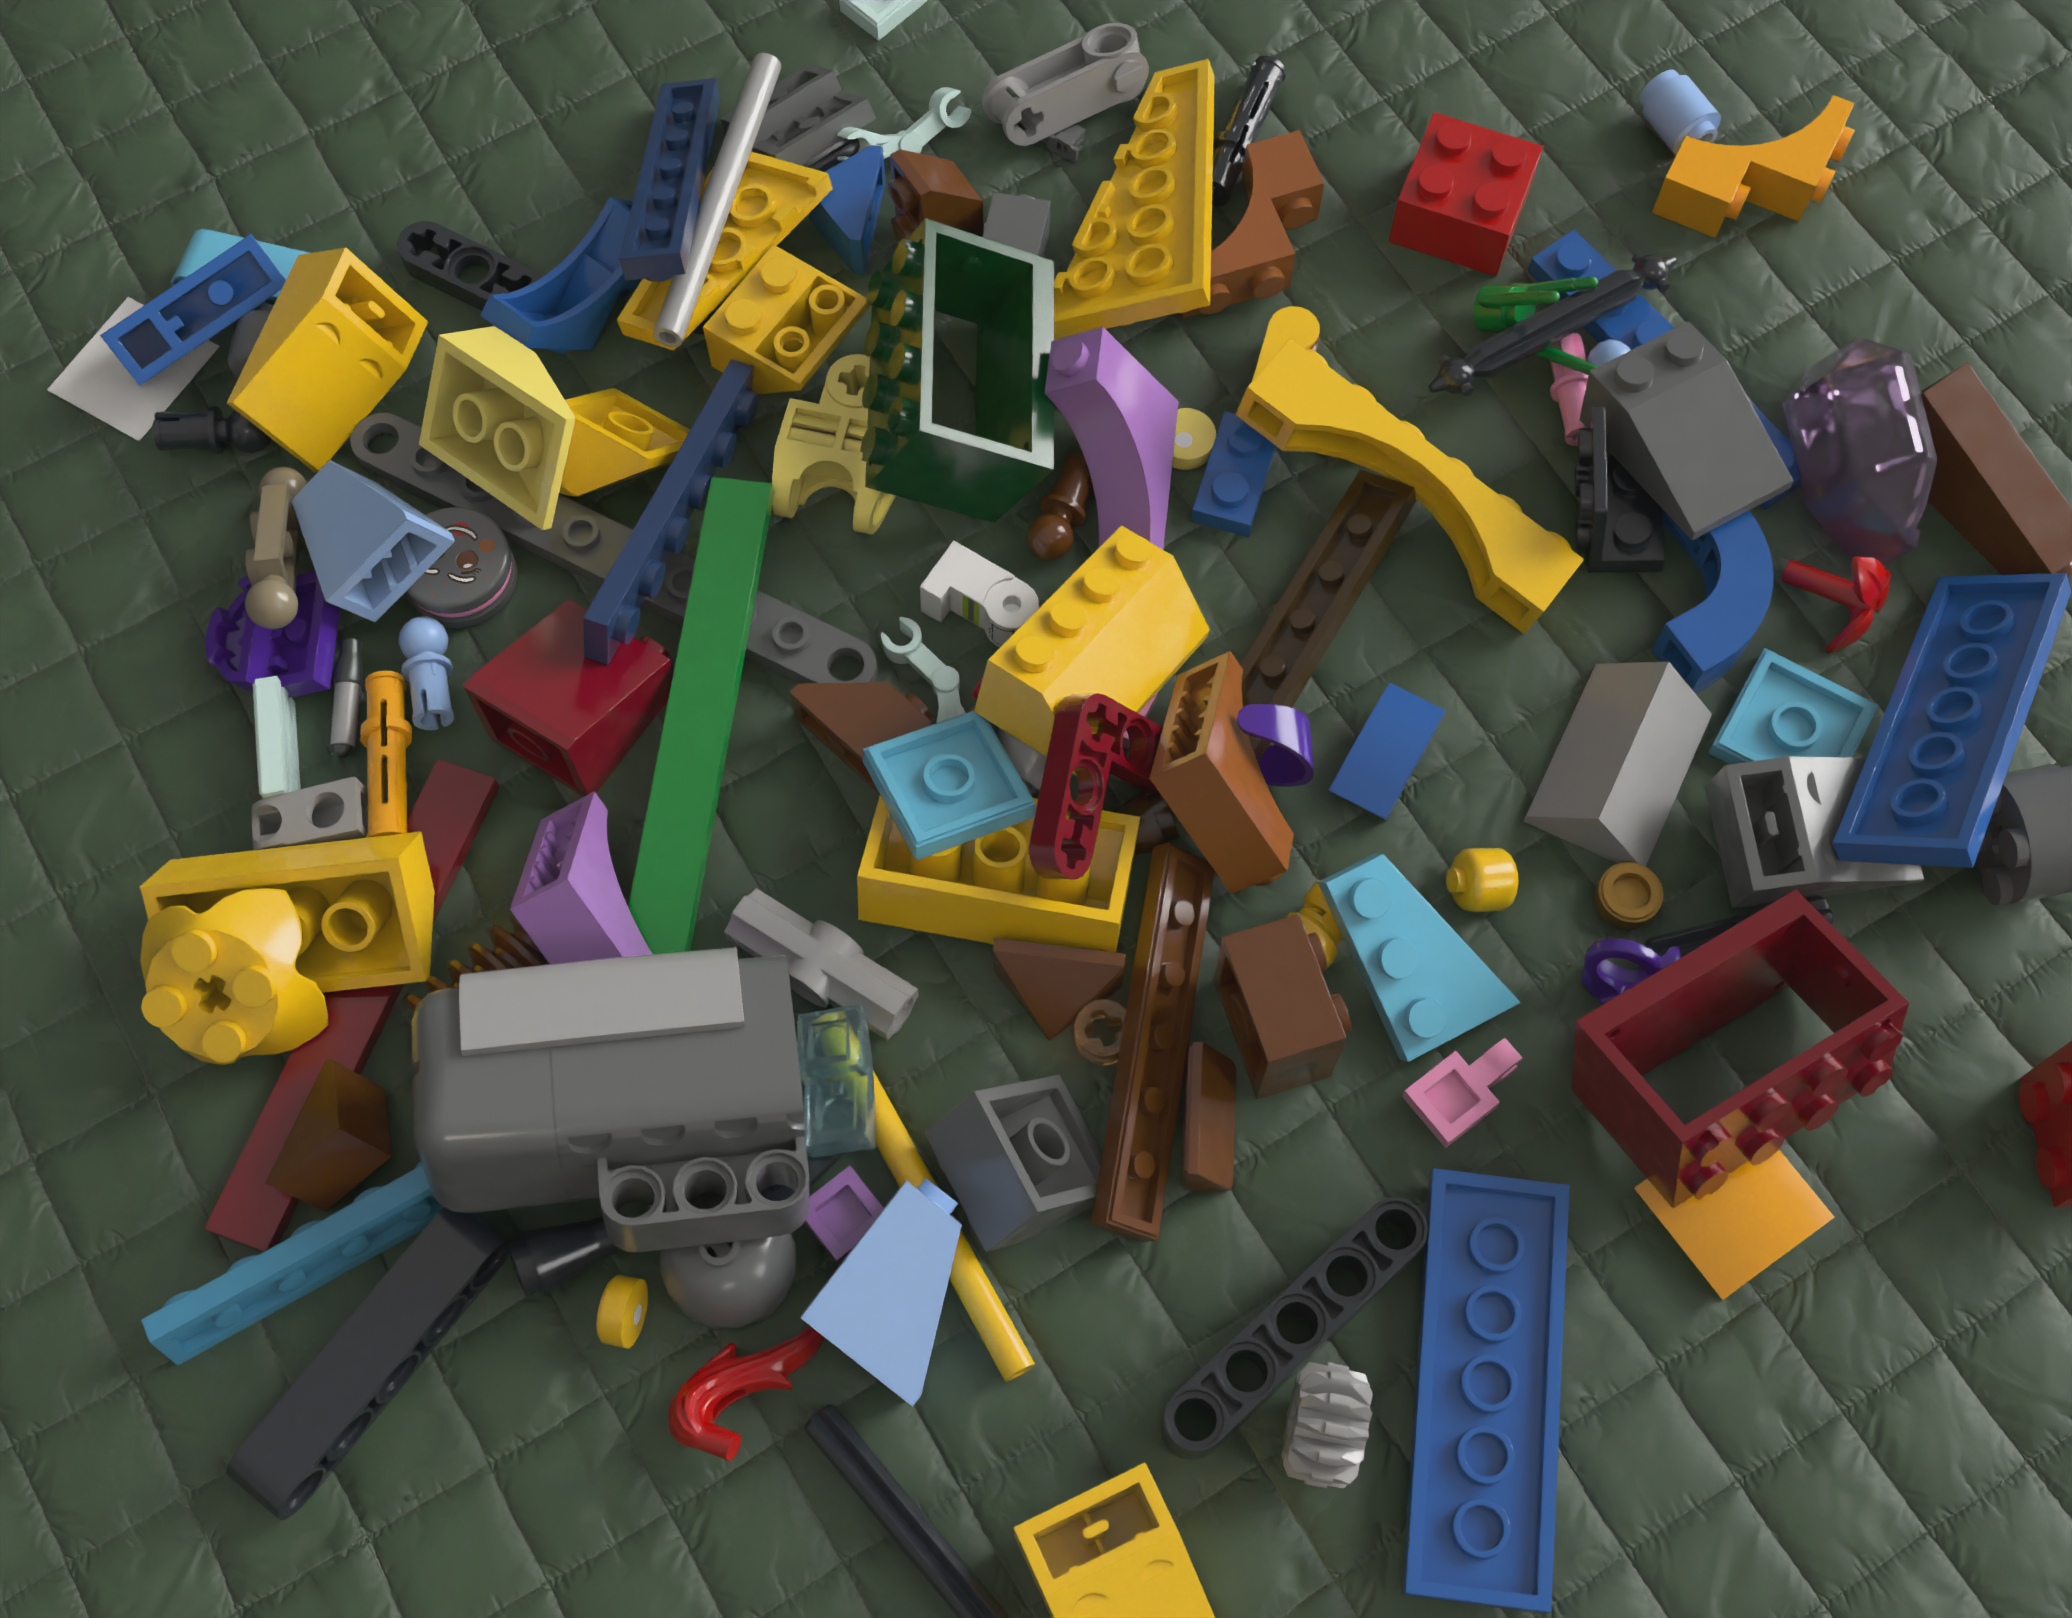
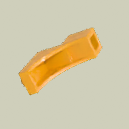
M1833 95L1825 109L1810 124L1787 137L1763 144L1746 146L1722 145L1686 136L1665 177L1652 213L1713 238H1716L1725 217L1737 220L1745 201L1799 222L1809 200L1821 204L1836 171L1825 166L1829 159L1840 162L1855 130L1844 125L1855 103Z

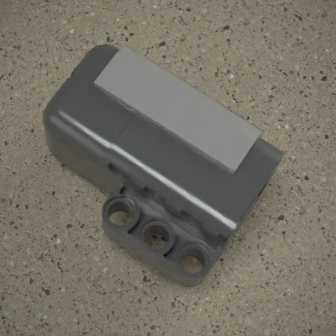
M733 947L604 958L467 973L460 975L459 987L443 988L430 992L416 1005L411 1024L412 1073L414 1076L412 1082L413 1137L432 1195L442 1206L450 1211L469 1214L575 1202L582 1199L599 1197L608 1238L616 1247L627 1252H647L782 1236L794 1232L803 1225L809 1212V1168L805 1142L801 1076L786 954L738 959L737 948ZM776 1184L785 1185L795 1192L788 1199L782 1201H770L761 1195V1192L767 1187ZM705 1192L715 1193L723 1198L719 1205L707 1210L698 1209L690 1205V1201L694 1197ZM634 1200L645 1201L652 1205L648 1212L636 1218L624 1217L618 1214L619 1209L623 1205Z

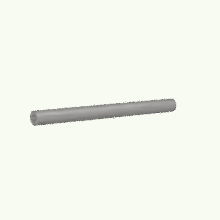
M759 53L754 57L698 209L686 274L673 277L655 325L653 337L665 346L678 347L682 344L781 71L780 61L771 54Z

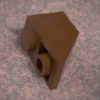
M902 149L890 154L892 181L888 182V190L895 204L896 214L891 219V224L899 242L903 238L908 239L925 218L983 237V200L953 161Z

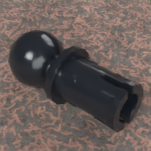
M211 406L208 412H156L154 415L153 434L156 447L160 451L211 449L214 454H222L225 442H230L239 451L252 454L264 450L272 441L268 435L236 410L228 418H223L222 411L218 406Z

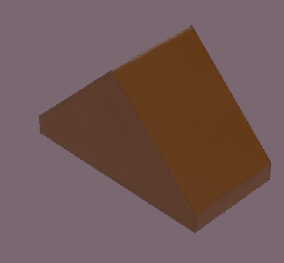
M326 1059L265 1184L318 1210L327 1211L392 1157L385 1088L334 1060Z

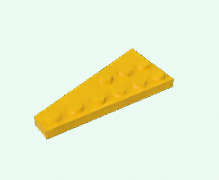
M1209 59L1154 73L1133 117L1136 125L1133 135L1128 144H1120L1113 158L1116 170L1110 181H1102L1073 240L1072 246L1075 255L1067 271L1058 272L1054 280V340L1100 327L1108 329L1126 326L1143 320L1175 313H1185L1193 309L1210 306L1215 76Z

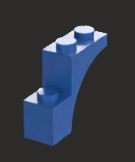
M609 197L602 212L586 236L560 264L542 278L522 289L504 294H490L480 316L531 350L533 348H542L560 354H565L567 350L592 351L619 295H627L629 291H635L642 280L625 281L619 260L633 201Z

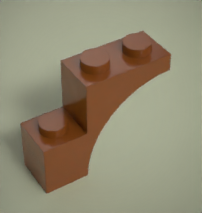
M1300 130L1246 145L1241 181L1246 192L1248 208L1231 235L1211 251L1210 306L1180 313L1182 319L1201 313L1205 315L1214 314L1223 310L1228 305L1252 298L1266 299L1278 294L1281 290L1290 288L1296 253L1284 228H1299L1311 220L1318 219L1324 189V181Z

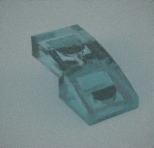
M859 1004L798 1014L797 1050L801 1081L805 1085L804 1128L807 1153L813 1158L874 1149L876 1131L874 1076L869 1031L864 1008Z

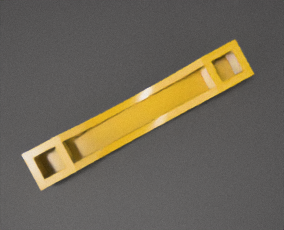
M1292 338L1288 339L1247 387L1235 415L1282 451L1313 452L1346 459L1378 472L1388 479L1414 487L1416 500L1435 517L1452 539L1468 571L1475 597L1523 634L1541 616L1584 561L1581 556L1572 550L1569 543L1562 536L1546 531L1526 516L1513 499L1494 492L1477 479L1465 463L1445 455L1425 440L1424 435L1416 426L1406 421H1400L1380 406L1367 389L1351 384L1331 369L1319 353L1309 348H1303Z

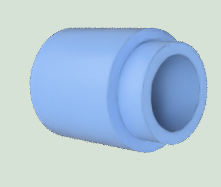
M1667 70L1654 77L1642 90L1639 102L1643 106V116L1675 155H1677L1686 136L1705 142H1714L1718 135L1717 128L1721 122V115L1689 76L1679 75L1675 70Z

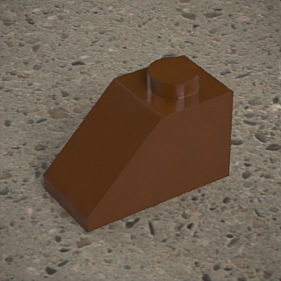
M888 682L797 684L789 691L795 718L879 795L880 793L863 763V749L933 725L934 721L931 711L917 696L912 693H907L903 696Z

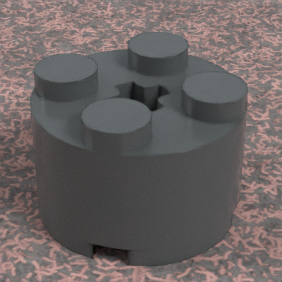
M2060 763L2046 764L2007 772L1976 858V863L1982 876L1983 890L1991 904H2015L2072 892V765L2058 767Z

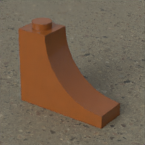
M1228 651L1177 675L1149 779L1229 892L1233 894L1253 885L1258 887L1268 885L1279 878L1282 873L1287 872L1294 833L1285 821L1269 791L1258 765L1249 735L1243 733L1237 725L1238 712L1243 708V669L1232 652Z

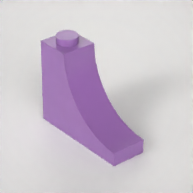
M1104 327L1051 341L1045 394L1056 405L1070 425L1086 460L1096 497L1099 521V547L1122 525L1163 550L1179 401Z
M595 791L541 819L510 907L513 915L550 964L652 954L629 911L617 881L607 839L608 810Z

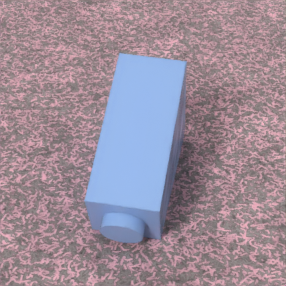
M331 460L291 500L326 602L373 622H376L455 542L451 532L380 484Z
M927 1178L923 1180L918 1188L907 1180L903 1182L801 1315L802 1320L911 1406L916 1403L922 1394L962 1226L960 1221L951 1215L958 1203Z

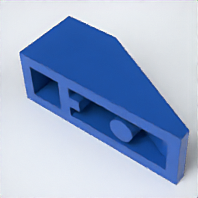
M250 234L100 336L137 384L141 386L282 290L286 279L253 235Z

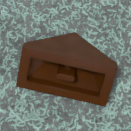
M994 938L993 968L995 974L1049 1041L1122 988L1126 954Z

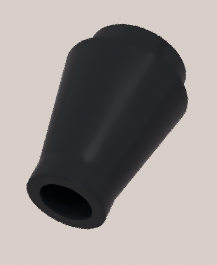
M602 1216L589 1221L521 1231L522 1239L507 1244L514 1270L525 1296L540 1290L543 1296H546L600 1260L615 1255V1248L613 1242L608 1238Z

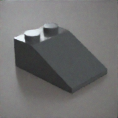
M1689 321L1589 371L1579 420L1587 428H1590L1592 406H1605L1606 449L1691 540L1706 534L1792 487L1793 478L1729 362Z

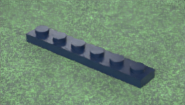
M716 78L661 84L619 258L625 281L646 279L652 282H660L671 279L675 275L686 274L721 99Z
M733 359L728 363L583 617L584 657L608 665L620 643L628 645L632 641L639 624L640 607L646 597L651 599L656 597L664 579L665 562L671 552L675 554L680 553L688 536L689 518L694 509L702 511L706 506L711 477H713L718 467L725 469L729 465L735 450L736 434L740 426L748 428L754 419L759 395L752 392L753 366Z

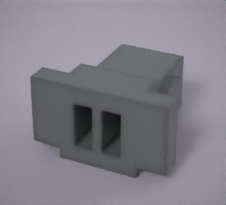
M1074 124L1063 132L1060 131L1057 135L1048 136L1047 149L1076 163L1079 156L1078 146L1085 138L1086 129Z

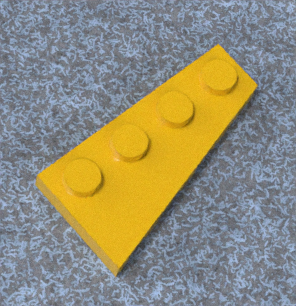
M751 151L683 341L742 282L773 244L777 246L829 194L833 188L828 173ZM713 169L704 181L700 203L702 201L704 192L706 190ZM673 278L660 282H652L646 279L641 280L617 318L623 335L673 351L677 348L665 346L653 337L655 325Z

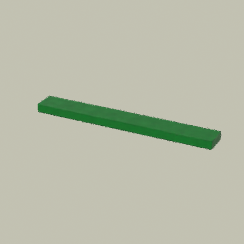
M711 477L628 906L652 954L691 950L775 495L772 483Z

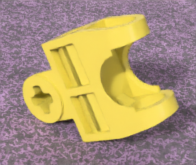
M851 354L838 359L827 373L819 404L789 399L774 450L772 486L775 491L772 506L774 515L793 518L798 505H805L807 499L814 492L826 487H836L847 491L855 500L853 512V530L855 532L872 535L880 527L896 496L865 487L866 462L861 460L863 453L860 452L864 434L867 431L868 409L863 407L862 395L866 381L869 378L870 357L863 354Z

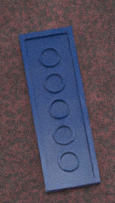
M2066 573L1945 576L1938 578L1834 838L1833 846L1839 861L1974 867L2071 594Z
M1433 1168L1429 1174L1426 1214L1428 1233L1424 1244L1401 1595L1539 1614L1551 1613L1570 1185Z

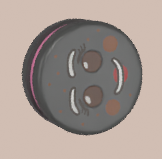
M449 507L426 514L428 518L451 532L455 542L405 592L412 607L421 616L433 618L447 628L471 627L491 619L509 602L517 583L516 561L502 529L487 515L470 508Z

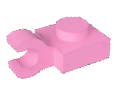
M1503 1038L1471 1065H1468L1460 1054L1454 1051L1404 1090L1402 1097L1440 1143L1447 1148L1498 1107L1500 1101L1489 1088L1495 1086L1518 1067L1516 1064L1522 1060V1057L1506 1038Z

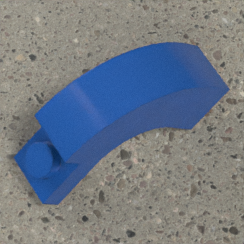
M1663 510V523L1692 558L1702 575L1705 586V600L1667 622L1651 652L1659 662H1670L1695 694L1718 681L1734 666L1762 623L1770 604L1774 579L1771 553L1765 535L1750 511L1691 540Z

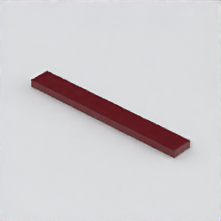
M437 759L407 819V833L422 832L435 891L433 923L500 787L496 779L491 776L441 759ZM404 984L322 992L328 1011V1026L316 1037L292 1050L204 1227L205 1230L213 1235L261 1253L279 1244L299 1200L265 1184L325 1060H334L360 1075Z

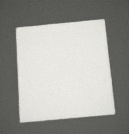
M127 297L47 390L140 441L153 426L155 413L166 411L220 346L207 340L161 373L139 386L100 336L144 306Z

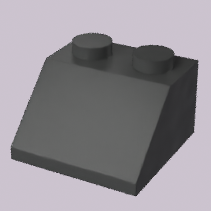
M1060 1075L973 1091L924 1132L937 1157L940 1168L946 1174L968 1217L969 1224L977 1234L985 1252L1031 1240L1094 1207L1102 1152Z

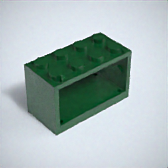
M925 218L908 239L903 238L900 241L892 259L882 271L877 270L874 272L868 284L869 290L866 302L872 306L871 326L864 343V353L870 357L869 378L866 381L862 395L863 407L868 409L867 431L864 434L860 452L863 453L861 460L866 462L865 487L996 523L1054 470V403L1045 394L1051 341H1054V261ZM934 311L977 324L975 436L932 423Z

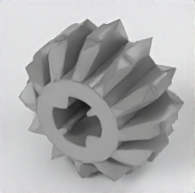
M1309 1362L1296 1375L1295 1386L1291 1390L1290 1403L1286 1412L1285 1429L1282 1436L1284 1444L1281 1456L1288 1477L1304 1480L1306 1485L1325 1489L1327 1486L1344 1489L1358 1476L1359 1465L1364 1461V1449L1369 1438L1368 1429L1372 1416L1370 1405L1373 1393L1364 1373L1351 1371L1348 1366L1327 1362L1326 1365Z

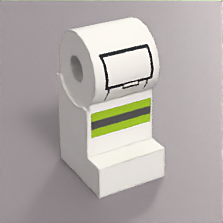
M954 540L920 586L921 612L942 622L951 610L985 629L989 640L998 647H1001L1039 609L1038 597L1034 589L1027 583Z

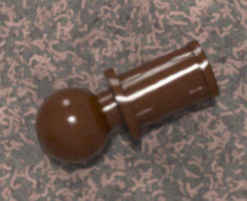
M1074 452L1066 456L1059 473L1060 475L1050 494L1044 495L1040 501V509L1044 515L1036 517L1028 527L1026 541L1029 549L1034 556L1044 561H1055L1064 558L1073 545L1074 533L1071 527L1081 526L1086 519L1084 508L1094 488L1086 460L1082 453Z

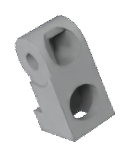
M354 776L257 801L251 808L253 850L366 838L368 833L367 787Z

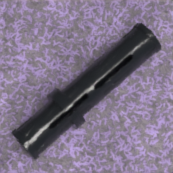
M1259 56L1256 58L1224 130L1214 136L1212 205L1224 206L1230 200L1236 181L1241 171H1243L1246 145L1255 142L1277 91L1287 75L1284 65L1274 57Z

